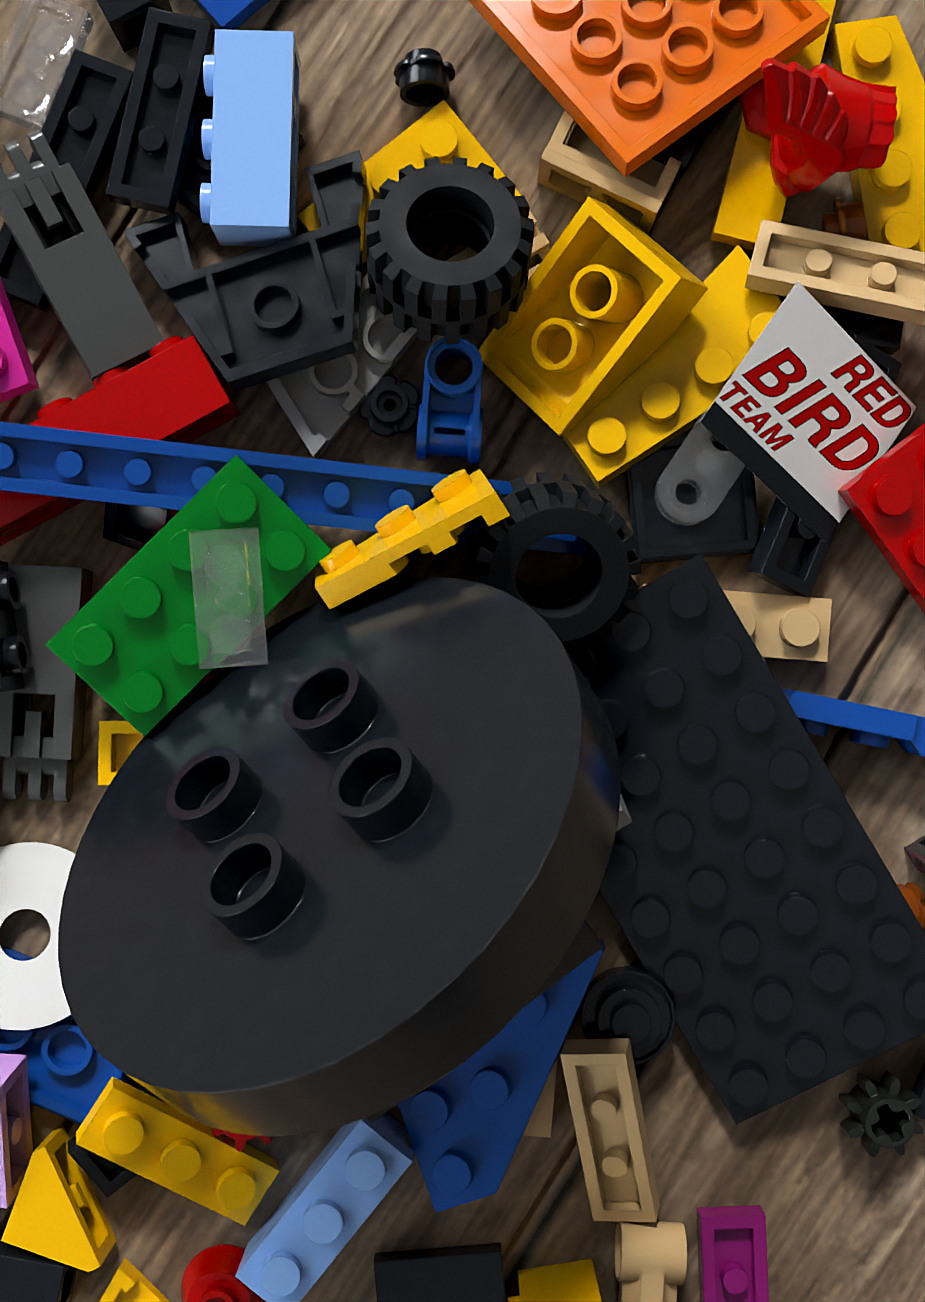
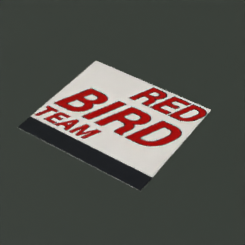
M797 281L700 420V423L826 543L849 509L838 490L889 450L917 407Z

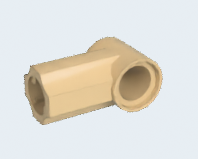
M657 1221V1223L617 1222L614 1260L616 1279L619 1282L618 1302L677 1301V1285L682 1286L684 1284L687 1270V1239L683 1223Z

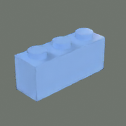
M215 29L214 55L204 56V89L207 97H213V118L203 119L202 151L204 159L211 160V183L201 184L200 213L202 222L210 223L220 246L266 247L296 236L301 61L294 31Z
M387 1112L372 1123L366 1118H362L343 1125L248 1242L235 1277L266 1302H300L413 1162L414 1149L407 1129Z

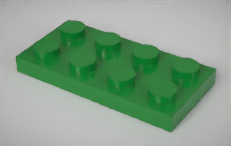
M236 454L45 645L145 737L332 549Z

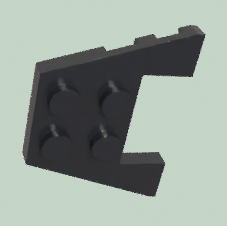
M360 150L305 168L321 223L319 229L198 269L187 225L179 212L125 230L129 243L143 260L155 280L235 392L357 352L367 170Z

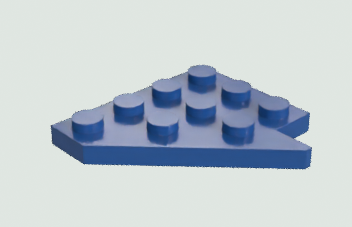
M603 939L600 940L604 945L603 948L526 1005L493 1039L467 1061L426 1089L398 1103L436 1213L496 1194L604 954L606 947Z

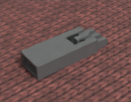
M38 129L27 134L30 146L39 159L29 164L16 140L3 145L15 171L5 175L0 162V214L93 382L100 375L111 369L126 366L148 355L149 351L164 339L70 162L59 165L43 133ZM52 197H54L74 236L48 247L28 208L36 205L48 231L63 224V219L52 200Z
M8 564L9 570L15 573L20 586L21 604L19 609L14 610L17 636L21 635L24 638L28 648L29 671L23 675L25 689L0 693V757H4L2 794L4 799L19 800L23 791L24 775H28L29 800L44 801L48 792L49 776H54V801L70 802L73 793L75 759L83 758L87 683L45 644L92 598L93 571L74 567ZM33 694L55 695L53 737H42L43 720L47 719V711H32Z

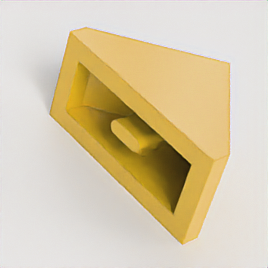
M62 1126L53 1130L33 1151L1 1241L90 1272L101 1267L117 1239L87 1174L68 1153V1141L70 1138L65 1127Z

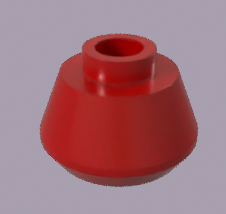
M220 1244L204 1249L190 1261L182 1277V1302L266 1301L235 1277L245 1251L244 1248L236 1245Z

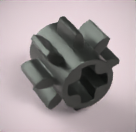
M885 1071L880 1082L867 1079L861 1072L857 1073L858 1084L853 1087L850 1094L839 1093L838 1095L839 1100L848 1108L851 1115L840 1123L841 1128L850 1138L861 1136V1146L872 1157L878 1154L880 1147L894 1148L901 1156L904 1155V1144L910 1140L913 1133L923 1134L924 1131L915 1121L911 1111L920 1106L922 1103L921 1099L910 1089L900 1091V1080L890 1071ZM879 1107L882 1108V1113L884 1115V1117L881 1120H879V1114L877 1112V1109Z

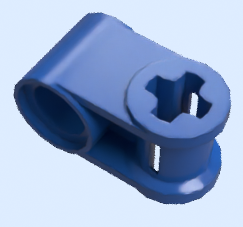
M444 337L435 342L427 352L424 367L422 404L419 405L416 461H426L429 455L467 457L470 464H480L483 408H480L483 365L481 354L476 345L466 338L459 337V344H445ZM449 357L463 358L472 369L470 377L460 385L445 384L436 374L437 367L443 360Z

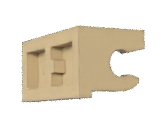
M565 110L540 158L537 183L582 204L589 196L614 207L625 214L646 234H649L682 162L670 157L667 164L664 165L651 158L627 177H624Z

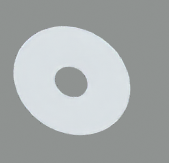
M22 842L0 847V927L3 921L13 912L21 909H32L41 913L47 919L51 931L50 941L46 949L39 956L31 960L19 961L12 959L4 953L0 946V1029H36L51 1025L71 1015L61 982L58 961V928L62 899L70 868L76 854L59 846L38 842Z

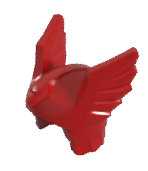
M768 58L761 63L763 78L738 95L746 130L770 141L771 173L774 184L779 188L784 197L795 196L800 192H809L836 172H850L857 169L872 170L881 167L886 161L888 149L894 138V125L898 115L896 109V86L865 83L847 76L824 63L814 66L809 71L795 61L786 65L774 58Z

